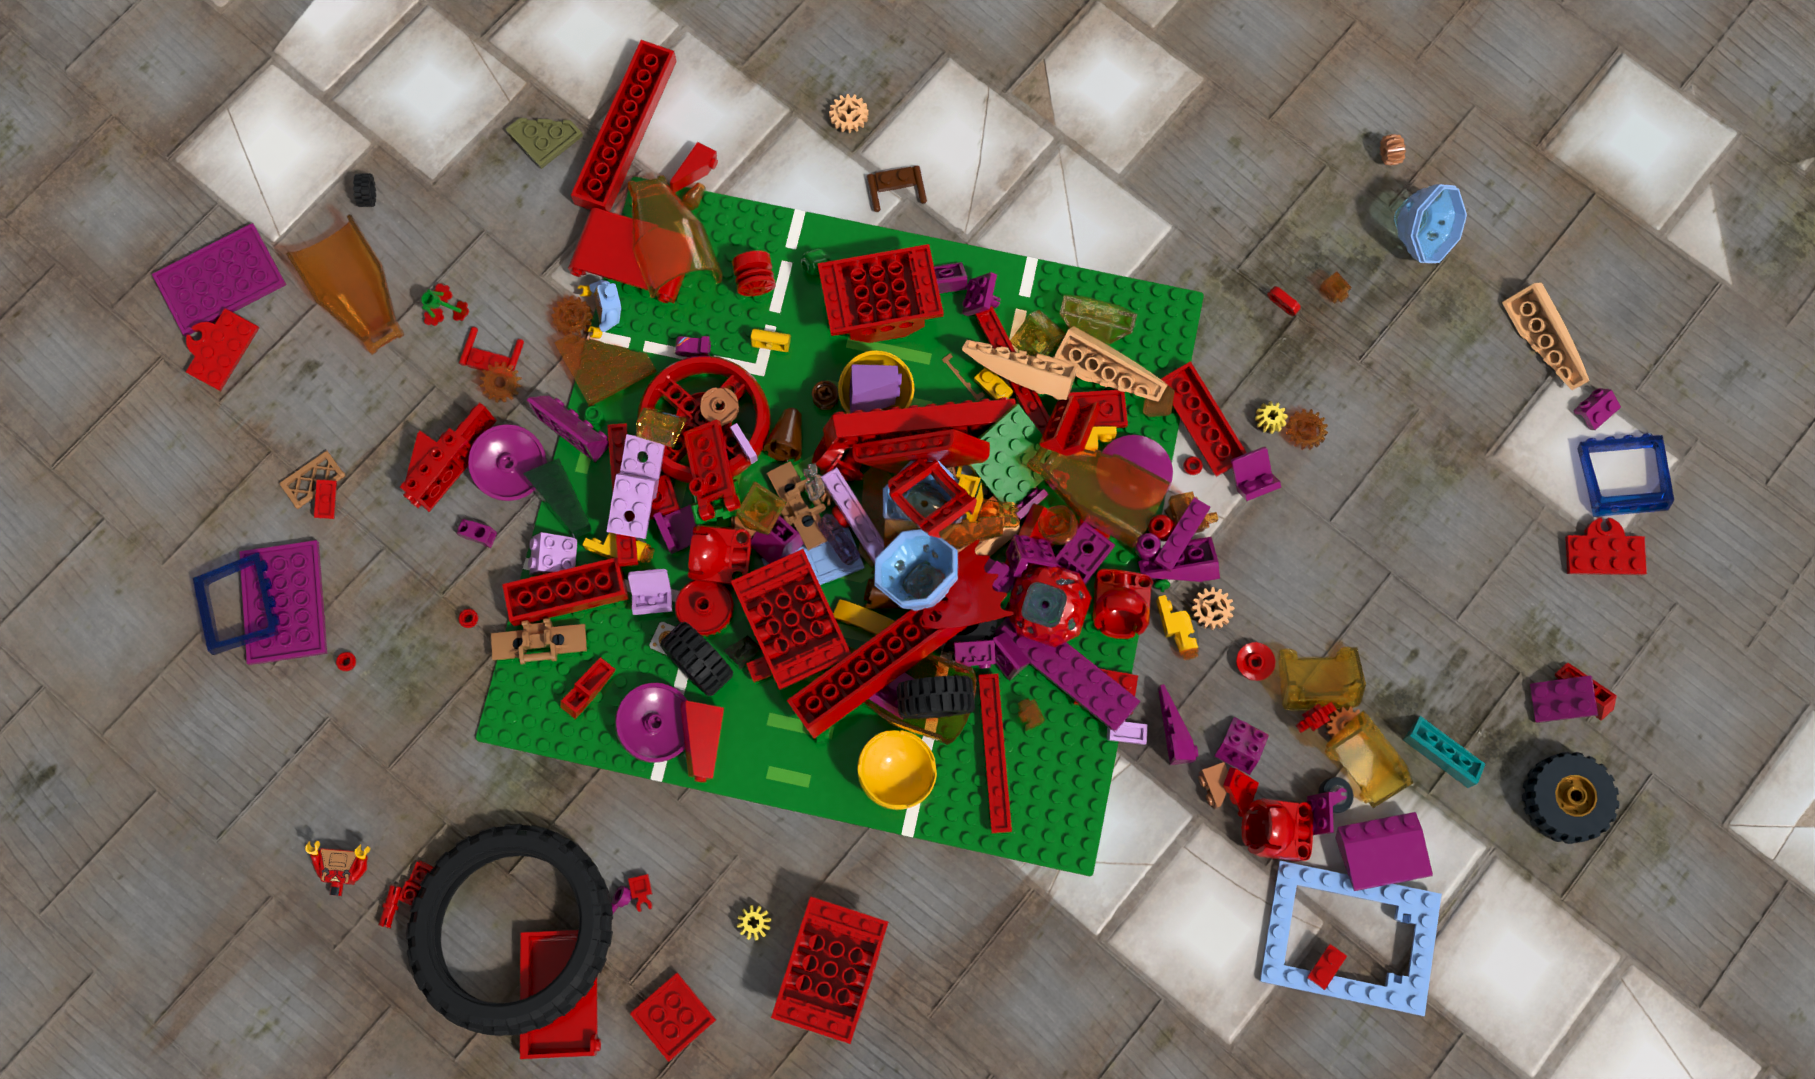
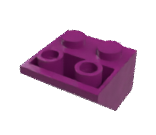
M773 511L759 523L751 541V548L770 564L796 552L804 543L800 534Z

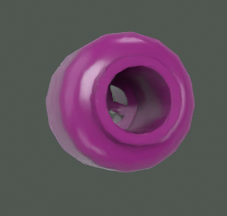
M1152 533L1142 534L1138 537L1135 544V552L1143 560L1154 559L1161 549L1159 538Z

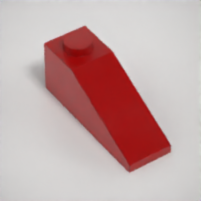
M697 142L670 180V192L675 193L707 176L711 169L714 170L718 164L717 151Z
M1566 663L1555 673L1558 680L1587 676L1570 663ZM1593 680L1598 716L1595 717L1603 720L1614 710L1617 695Z

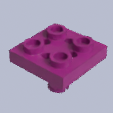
M990 272L969 280L966 297L963 301L962 314L970 316L989 310L990 306L993 308L999 306L1000 302L998 301H1001L1000 297L993 295L997 278L996 274Z

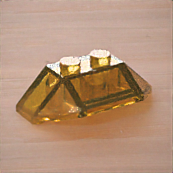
M1064 295L1059 313L1069 329L1075 326L1106 344H1111L1131 334L1137 318L1136 313L1119 305L1084 296Z

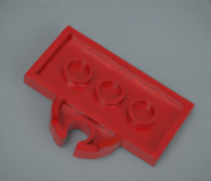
M226 308L215 324L200 322L191 327L195 332H202L200 340L195 341L188 334L186 336V345L189 351L195 355L186 373L220 392L259 330L257 325Z
M1601 517L1587 525L1584 535H1568L1565 537L1567 574H1647L1645 536H1625L1623 527L1613 518L1606 519V524L1609 527L1607 532L1601 529L1603 521Z

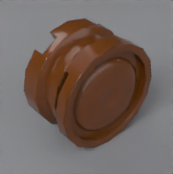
M824 380L818 382L813 387L812 398L815 406L821 410H830L836 406L839 395L834 383Z

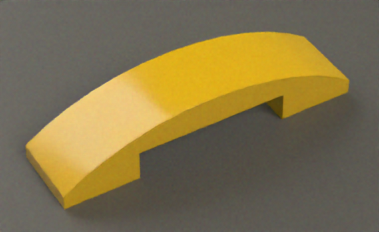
M841 599L833 613L835 619L849 625L852 624L875 635L895 622L872 610Z

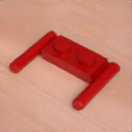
M471 327L459 364L512 378L524 341L522 339L516 341L512 356L508 358L503 355L472 348L478 329Z

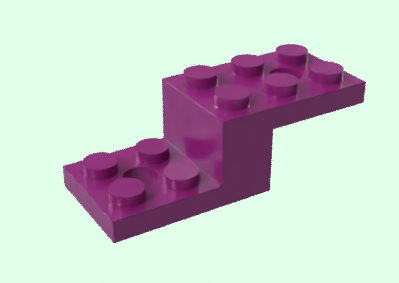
M1084 521L1055 557L1057 566L1078 572L1086 586L1093 573L1113 550L1115 544ZM1085 544H1089L1093 547V552L1085 553L1082 547ZM1060 579L1057 582L1058 585L1075 583L1071 579ZM1038 582L1026 596L1024 604L1054 626L1063 614L1067 596L1059 588ZM1053 594L1056 599L1055 602L1047 603L1045 595Z

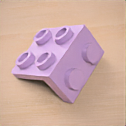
M542 532L533 536L530 541L531 557L528 561L531 575H539L543 572L552 573L575 567L577 540L575 538Z
M666 569L628 573L632 592L633 615L672 611V591Z

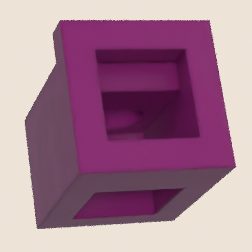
M998 561L987 572L998 574V578L993 583V589L997 592L1008 582L1009 577L1007 576L1011 571L1008 565Z

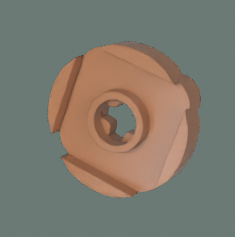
M712 388L701 398V414L707 422L717 419L722 427L731 423L739 412L738 399L728 388ZM716 403H719V404L724 403V405H723V408H724V409H722V410H716V405H715V404H716Z

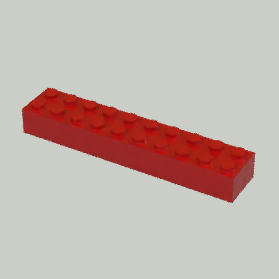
M640 40L571 193L575 205L589 210L591 208H599L611 211L676 65L677 60L673 50Z
M1002 397L990 401V399H983L979 402L967 400L960 404L947 402L938 406L936 404H928L925 407L912 405L904 409L892 407L889 410L877 408L870 412L857 410L848 414L837 412L831 416L823 428L827 451L853 448V444L951 429L973 437L981 436L1016 401L1015 399Z
M944 597L941 602L946 603L948 598ZM910 610L789 698L787 702L813 738H816L967 626L944 629L928 628L922 619L923 610ZM935 610L931 612L929 618L931 621L936 622L941 619L942 614L940 611Z

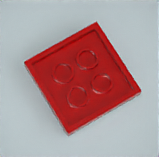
M678 972L630 1013L668 1062L716 1021V1018Z

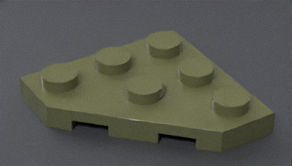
M519 118L506 128L507 133L541 169L583 137L582 132L571 120L560 122L553 121L552 119L527 120V118Z

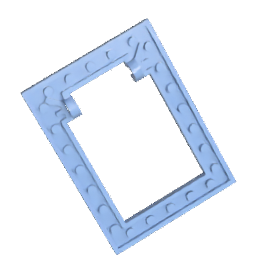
M1279 861L1260 982L1425 1016L1442 894L1396 884L1354 891L1348 874ZM1301 886L1396 906L1395 921L1415 924L1408 976L1387 973L1385 986L1334 976L1326 989L1323 990L1307 979L1311 971L1284 965L1296 887Z

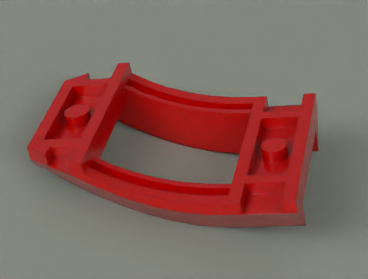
M919 458L888 480L890 497L909 519L929 536L941 538L939 532L966 512L973 515L977 503L976 498L971 497L965 489L956 483L940 466L937 460L928 462L927 459ZM931 474L952 499L924 518L902 494Z

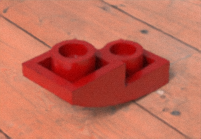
M420 860L417 861L409 880L404 884L398 900L412 905L414 897H417L421 888L422 880L427 872L430 873L434 867Z

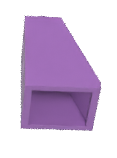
M852 365L849 386L850 413L857 410L870 412L873 409H883L895 405L896 397L900 396L899 385L902 382V374H898V366Z

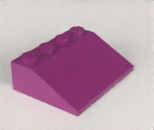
M538 396L527 399L534 414L541 422L595 463L608 449V437L601 431L597 433L593 430V425L587 420H580L578 418L579 415L574 410L569 409L568 411L563 407L565 404L558 398Z
M1416 812L1338 827L1335 839L1354 891L1433 876L1423 829Z

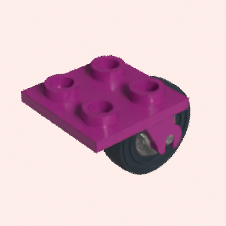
M1328 778L1321 783L1318 794L1307 796L1306 803L1311 806L1313 813V836L1334 833L1333 813H1342L1351 807L1354 798L1353 790L1350 784L1343 778Z

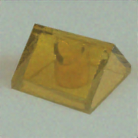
M753 482L741 503V507L736 512V516L745 528L769 535L787 502L757 482Z

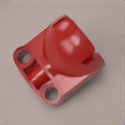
M703 524L694 525L689 553L688 578L695 581L732 585V575L735 571H740L743 575L748 574L751 554L750 532L739 528ZM740 532H744L748 536L745 543H739L737 540V535Z
M1115 569L1099 570L1094 584L1093 622L1095 627L1100 629L1104 635L1116 639L1133 638L1135 632L1138 635L1144 633L1150 621L1151 587L1153 584L1151 577L1145 574Z
M1265 798L1257 799L1250 803L1248 806L1250 810L1244 813L1241 826L1242 840L1248 846L1247 850L1250 853L1259 857L1290 861H1306L1310 859L1313 845V813L1308 803Z

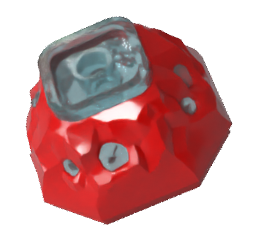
M1034 564L1023 571L1020 578H1015L1005 611L1014 613L1008 617L1018 636L1055 648L1080 635L1092 597L1078 572L1059 566L1049 567ZM1044 601L1049 602L1048 608L1042 606Z

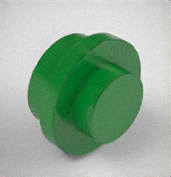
M590 406L584 412V419L592 425H596L602 421L603 412L597 406Z

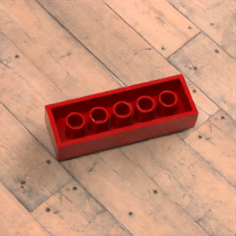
M618 557L502 584L509 622L513 626L522 625V621L526 620L529 623L629 599L622 566H618Z

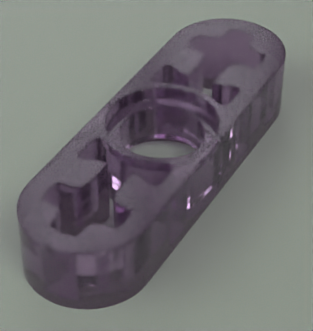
M825 514L818 521L820 531L843 563L846 565L854 564L860 557L858 549L836 518L830 514ZM835 536L840 537L842 543L837 542Z

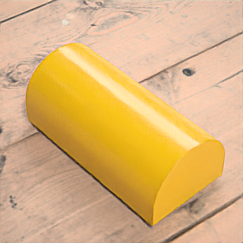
M759 329L752 330V347L789 352L790 334Z

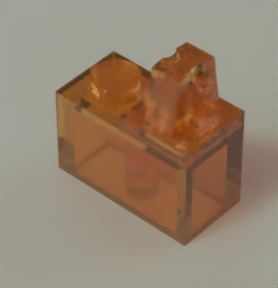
M1193 491L1171 496L1168 501L1176 526L1194 498ZM1217 512L1208 513L1195 533L1204 532L1205 529L1210 527L1209 524L1217 522Z

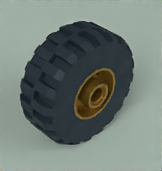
M1562 752L1541 760L1536 764L1535 768L1529 771L1527 774L1529 778L1523 783L1525 793L1522 794V801H1525L1526 805L1524 808L1525 814H1529L1531 818L1530 823L1534 827L1537 826L1542 835L1551 836L1553 841L1573 844L1595 839L1601 833L1606 832L1610 828V822H1614L1617 817L1615 810L1619 809L1620 801L1617 800L1619 791L1618 787L1615 788L1613 784L1615 780L1612 774L1608 775L1606 772L1607 768L1602 763L1597 764L1595 758L1591 756L1584 757L1583 753Z

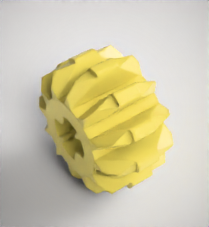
M1270 401L1268 405L1263 403L1260 406L1261 409H1257L1255 421L1259 422L1257 428L1264 427L1263 433L1269 429L1270 434H1273L1275 430L1280 432L1281 427H1285V420L1288 416L1283 414L1285 408H1278L1279 403L1273 406L1272 401Z
M751 905L749 907L750 913L743 909L742 912L746 916H738V919L742 920L743 923L737 924V927H744L740 932L741 935L748 931V940L751 939L752 934H754L755 940H759V932L763 937L766 936L765 932L762 931L763 928L766 930L771 929L770 926L765 925V923L771 922V918L764 919L768 912L764 911L760 914L761 906H758L756 912H754V907ZM753 917L759 921V925L756 924L757 928L749 925V921L752 922L751 918Z

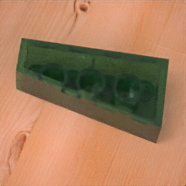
M559 458L523 473L527 484L531 486L537 496L541 498L547 508L556 516L573 538H578L592 532L586 514Z

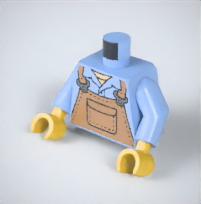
M599 280L591 283L590 286H578V289H583V293L579 296L589 297L593 292L600 324L599 327H589L588 332H592L591 338L600 339L603 332L619 324L621 304L616 284H610L606 280Z

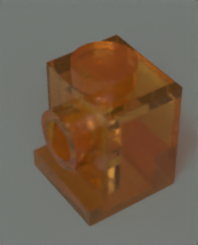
M1335 272L1322 283L1319 289L1335 304L1337 301L1341 303L1350 296L1348 293L1352 287L1338 272Z
M1025 699L1018 703L1020 707L1018 715L1022 723L1026 722L1027 724L1024 728L1025 731L1044 723L1045 719L1035 699L1031 701Z

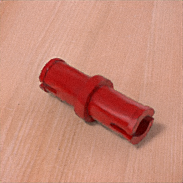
M389 886L386 901L382 904L383 911L378 926L392 927L395 911H398L399 908L397 904L402 888L396 887L394 894L395 886Z

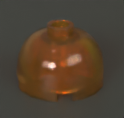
M1065 505L1049 508L1047 515L1044 518L1042 515L1039 519V532L1046 541L1055 545H1063L1070 542L1078 530V520L1075 514Z

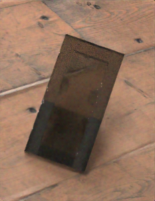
M747 635L728 647L724 653L741 670L761 648Z

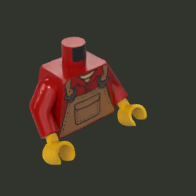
M308 841L305 847L306 852L310 854L313 867L321 882L331 883L329 895L342 896L343 885H354L367 871L369 846L364 851L361 850V844L355 851L322 848L319 851V841L314 843L315 847H312L310 841Z

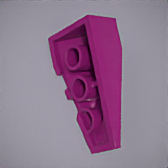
M1212 537L1190 540L1171 572L1154 563L1156 557L1152 560H1141L1138 562L1141 574L1148 575L1151 578L1196 582L1220 579L1219 561Z
M1160 685L1158 693L1170 765L1193 763L1196 757H1198L1197 745H1194L1193 739L1165 685Z

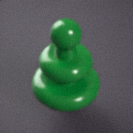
M1156 579L1157 581L1154 584L1156 589L1164 592V590L1170 588L1171 584L1168 579Z

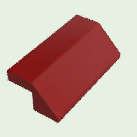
M1074 395L1068 397L1067 400L1057 401L1039 443L1040 446L1065 456L1084 451L1101 409L1098 402L1081 407Z

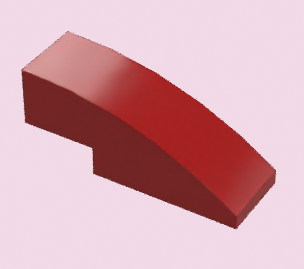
M600 657L574 684V688L561 700L560 708L576 719L601 691L616 669Z

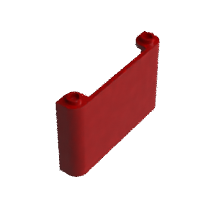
M591 208L568 269L572 275L577 277L586 275V272L654 292L658 300L663 303H675L696 247V242L686 234L599 208Z
M955 429L853 444V458L856 462L894 474H898L910 461H917L919 458L927 459V461L937 460L946 468L983 463L990 455L989 442Z
M579 930L521 933L520 1000L541 991L560 974L572 955ZM597 977L587 995L583 996L576 1003V1007L565 1016L559 1017L552 1024L541 1029L520 1034V1059L596 1056L597 1051H601V1039L598 1038Z

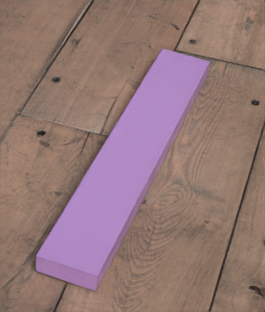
M836 467L821 476L820 480L875 564L876 557L887 545ZM897 561L893 564V568L899 566Z

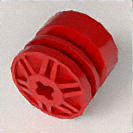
M750 251L739 254L732 260L734 275L737 276L735 279L737 291L740 295H763L776 287L774 274L771 271L772 264L769 253Z

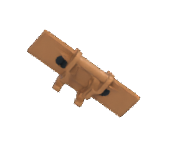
M791 461L769 471L767 475L780 498L774 499V503L779 508L783 519L789 525L795 526L807 550L809 551L831 540L832 537L819 515L826 507L821 503L812 487L811 479L808 478L801 481ZM806 490L815 506L814 508L809 509L805 505L800 495L801 492Z
M550 618L543 619L544 623L530 624L528 620L522 621L524 630L491 633L492 660L519 658L520 664L551 659L552 661H557L558 654L587 651L585 624L553 627ZM551 648V652L527 654L528 649Z

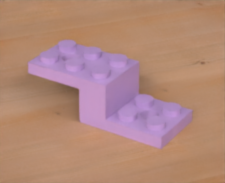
M626 434L620 473L616 474L607 532L646 539L652 501L657 496L666 441ZM644 451L648 454L646 462H641L638 459L639 452ZM630 510L635 514L633 521L625 519L626 511Z

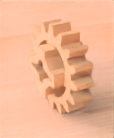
M849 94L846 95V98L840 95V100L834 99V105H830L831 111H829V116L831 117V123H835L836 129L841 127L842 132L845 129H848L849 133H851L852 129L857 132L858 126L863 128L864 122L868 121L867 104L863 103L862 98L857 100L855 94L852 98H850Z
M1212 587L1210 592H1208L1205 588L1203 594L1198 593L1196 595L1198 599H1194L1192 602L1196 605L1191 608L1192 611H1196L1193 618L1198 617L1197 624L1203 622L1205 629L1208 625H1210L1211 630H1214L1216 625L1221 629L1223 627L1222 623L1227 625L1229 623L1227 618L1231 619L1233 617V614L1230 613L1234 610V607L1230 606L1233 600H1227L1228 593L1222 595V589L1215 592L1214 587ZM1207 597H1213V599H1211V600H1209V601L1206 600L1205 598H1207ZM1212 605L1215 606L1214 612L1211 611ZM1215 617H1222L1219 620L1212 621V619Z

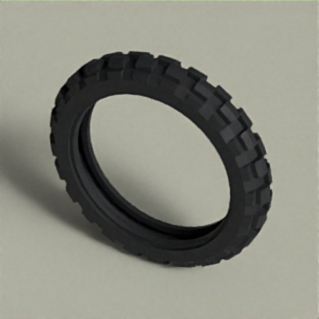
M506 824L501 827H491L456 843V847L449 852H445L435 862L436 865L431 872H427L409 911L411 916L406 930V939L408 940L407 956L409 966L412 967L414 973L413 978L419 990L423 992L427 1002L436 1011L441 1013L447 1020L469 1031L493 1036H513L525 1034L552 1024L554 1020L565 1016L576 1007V1003L583 996L587 995L593 987L596 977L602 972L607 960L606 955L608 948L611 946L613 934V911L604 878L601 876L593 860L578 845L565 836L540 826ZM512 856H525L548 862L564 875L575 894L578 904L579 931L575 948L569 961L548 986L528 998L508 1003H493L473 997L454 980L443 957L441 931L444 915L450 900L460 885L471 874L495 860Z

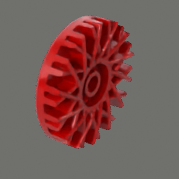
M693 580L686 584L679 592L675 602V612L680 623L687 622L699 634L709 637L711 634L716 635L717 632L720 633L723 628H726L727 624L729 625L734 613V603L729 590L722 583ZM702 605H708L706 609H701Z

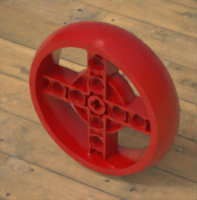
M695 356L677 361L654 377L641 398L637 414L638 435L641 437L655 439L652 430L653 409H655L660 397L664 398L677 410L676 416L683 417L675 418L677 432L665 444L661 471L681 482L690 484L693 479L691 468L678 463L687 454L683 432L708 423L707 421L701 422L700 420L703 417L700 409L701 398L706 392L690 395L676 383L686 377L697 374H717L728 378L720 388H728L734 391L738 400L747 392L752 399L756 413L755 429L749 443L755 451L757 458L767 440L770 429V409L763 389L747 370L724 358ZM675 393L681 394L677 399H673L672 395ZM722 403V404H721V407H720L719 409H716V410H722V409H724V408H723L724 403ZM689 405L695 406L691 411L685 410ZM731 422L722 426L727 454L732 457L729 460L732 478H734L752 464L730 430ZM730 441L736 442L734 447L727 446ZM677 444L682 445L680 450H674L673 447ZM716 477L711 480L712 483H715Z

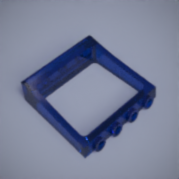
M1646 433L1641 437L1626 435L1621 439L1609 436L1604 440L1589 438L1585 442L1579 443L1577 450L1585 477L1593 517L1668 511L1674 502V494L1663 435L1653 436L1652 433ZM1653 448L1655 450L1661 492L1609 497L1601 495L1589 453Z
M259 552L193 578L208 652L212 655L279 635L277 626L280 625V619L278 614H274L273 607H276V601L274 596H270L269 589H272V583L270 578H266L265 574L268 571V565L266 560H262ZM255 564L268 627L263 630L219 641L209 585Z

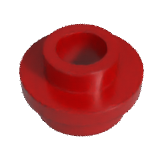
M1189 457L1183 464L1184 471L1189 475L1199 474L1203 467L1201 460L1197 457ZM1194 464L1196 469H1191L1189 465Z
M702 477L692 479L689 484L690 492L697 497L705 495L708 490L707 480Z
M472 609L463 610L458 618L459 623L464 628L474 627L479 619L478 614ZM468 616H472L470 622H466Z
M343 652L337 657L336 665L342 671H350L356 665V657L350 652ZM346 659L350 660L348 665H344Z

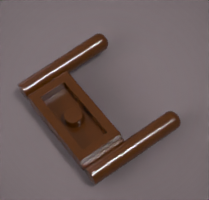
M918 165L912 168H900L866 176L874 212L881 210L878 191L885 192L916 185L920 203L925 204L927 202L921 170Z

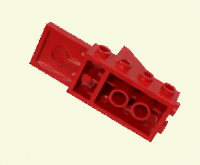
M479 402L476 407L472 408L469 416L458 425L456 431L449 428L446 432L442 433L438 442L422 431L417 433L407 476L400 488L405 492L403 496L418 509L420 506L428 512L433 509L468 467L470 450L476 439L483 432L490 429L497 421L483 404Z

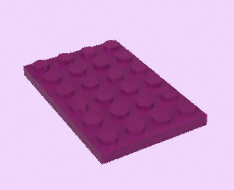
M254 223L152 274L185 337L187 334L194 333L195 331L191 327L200 322H216L225 308L235 312L287 285Z
M314 540L239 551L247 664L255 665L327 654L319 542Z

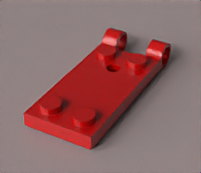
M716 419L683 432L693 479L702 477L708 482L706 494L697 497L699 514L702 520L707 521L715 517V511L710 502L724 497L725 506L730 512L739 509L741 504L735 492L720 421ZM716 477L715 483L712 484V478Z

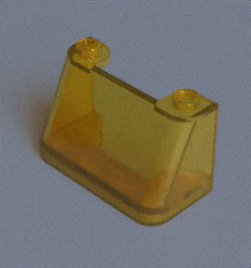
M1343 647L1337 651L1335 657L1298 658L1295 650H1279L1281 698L1284 709L1310 710L1317 704L1324 707L1330 702L1333 703L1336 709L1341 707L1348 709L1350 706L1355 708L1360 705L1366 682L1357 647Z
M1364 710L1357 714L1326 744L1325 753L1330 760L1340 761L1359 785L1361 799L1365 804L1369 803L1372 808H1375L1414 783L1404 760Z

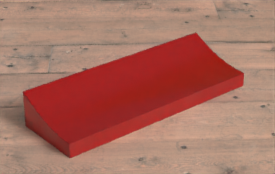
M1190 361L1161 378V380L1168 384L1166 389L1175 390L1172 406L1215 477H1218L1232 469V459L1247 452Z

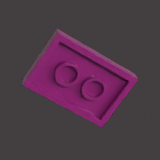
M1591 675L1530 684L1536 723L1598 716Z

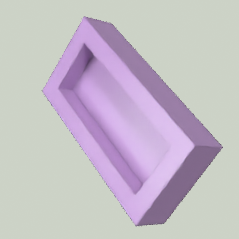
M736 423L731 426L733 436L750 463L753 464L758 461L755 451L738 424Z
M1124 722L1116 732L1108 727L1107 740L1145 745L1147 742V724Z

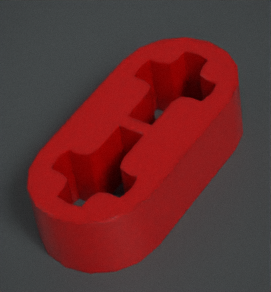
M1274 286L1267 293L1268 298L1291 316H1295L1301 309L1300 304L1277 286Z

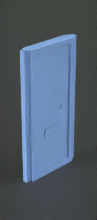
M841 528L830 532L831 540L809 551L805 544L797 550L804 549L820 585L864 569L849 528ZM761 558L764 566L769 564L765 559Z

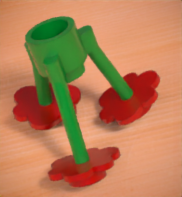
M438 283L435 290L428 289L421 297L422 308L427 311L424 313V322L426 325L432 324L436 326L438 322L444 320L443 310L438 308L440 305L453 310V319L455 321H463L469 313L468 303L459 301L456 307L448 304V300L453 296L452 292L449 291L450 287Z

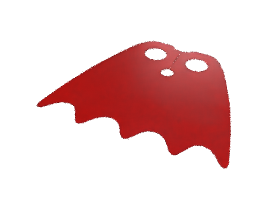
M980 539L975 540L958 552V579L945 596L948 598V601L946 603L940 601L931 608L922 609V619L926 627L944 629L968 626L1014 614L1000 607L1007 593L997 592L993 589V583L998 578V574H990L984 570V566L990 556L977 555L975 553ZM937 569L916 590L914 600L921 599V595L925 591L933 592L947 576ZM935 610L940 611L942 614L941 619L936 622L931 621L929 618L931 612Z

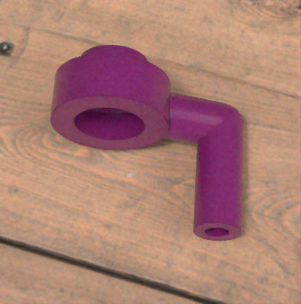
M620 886L615 891L611 903L613 914L618 907L622 908L624 905L629 904L632 897L629 888Z

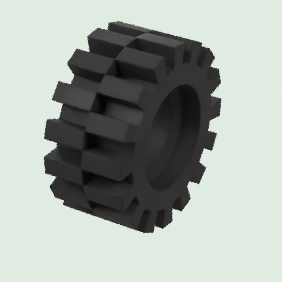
M371 173L355 174L353 190L356 205L358 207H374L376 202V184Z

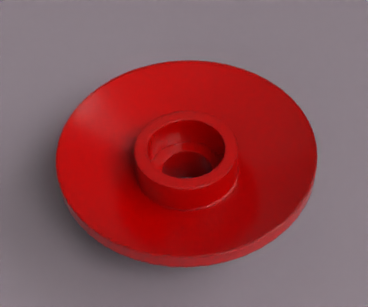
M1252 642L1239 650L1236 664L1239 672L1245 678L1252 681H1261L1273 673L1276 660L1268 646ZM1256 660L1258 665L1253 666L1251 661Z

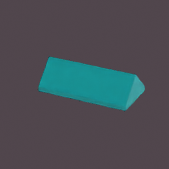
M1419 716L1403 738V741L1465 787L1470 788L1476 785L1480 780L1485 763L1423 717Z

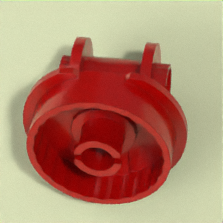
M822 437L812 457V464L820 468L822 475L837 467L842 476L848 481H862L864 477L862 472L859 471L862 463L856 462L853 458V448L848 449L849 451L844 460L841 461L840 459L845 449L827 451L825 437Z

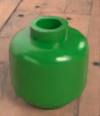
M815 248L804 253L801 265L806 273L816 275L819 273L818 263L829 262L830 258L827 252L820 248Z

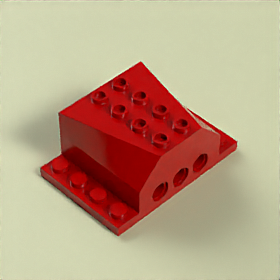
M929 244L818 263L831 336L849 333L850 340L866 343L906 337L925 327L926 319L944 316Z
M804 549L731 581L779 690L832 667L851 654Z
M810 896L771 1018L851 1044L889 922Z

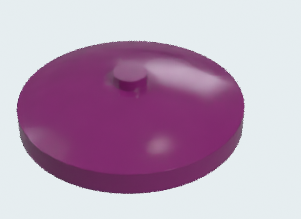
M498 425L483 432L472 445L468 460L469 472L475 485L487 496L501 501L519 500L531 494L542 482L547 464L545 451L540 441L530 431L516 425Z
M1127 435L1115 439L1102 451L1096 467V478L1100 490L1109 501L1121 508L1141 510L1155 505L1166 495L1172 482L1173 467L1169 455L1156 441L1145 436Z
M648 683L630 691L620 702L615 715V731L622 747L636 759L649 763L668 761L679 755L685 749L680 706L681 702L688 701L686 697L674 687L662 683Z

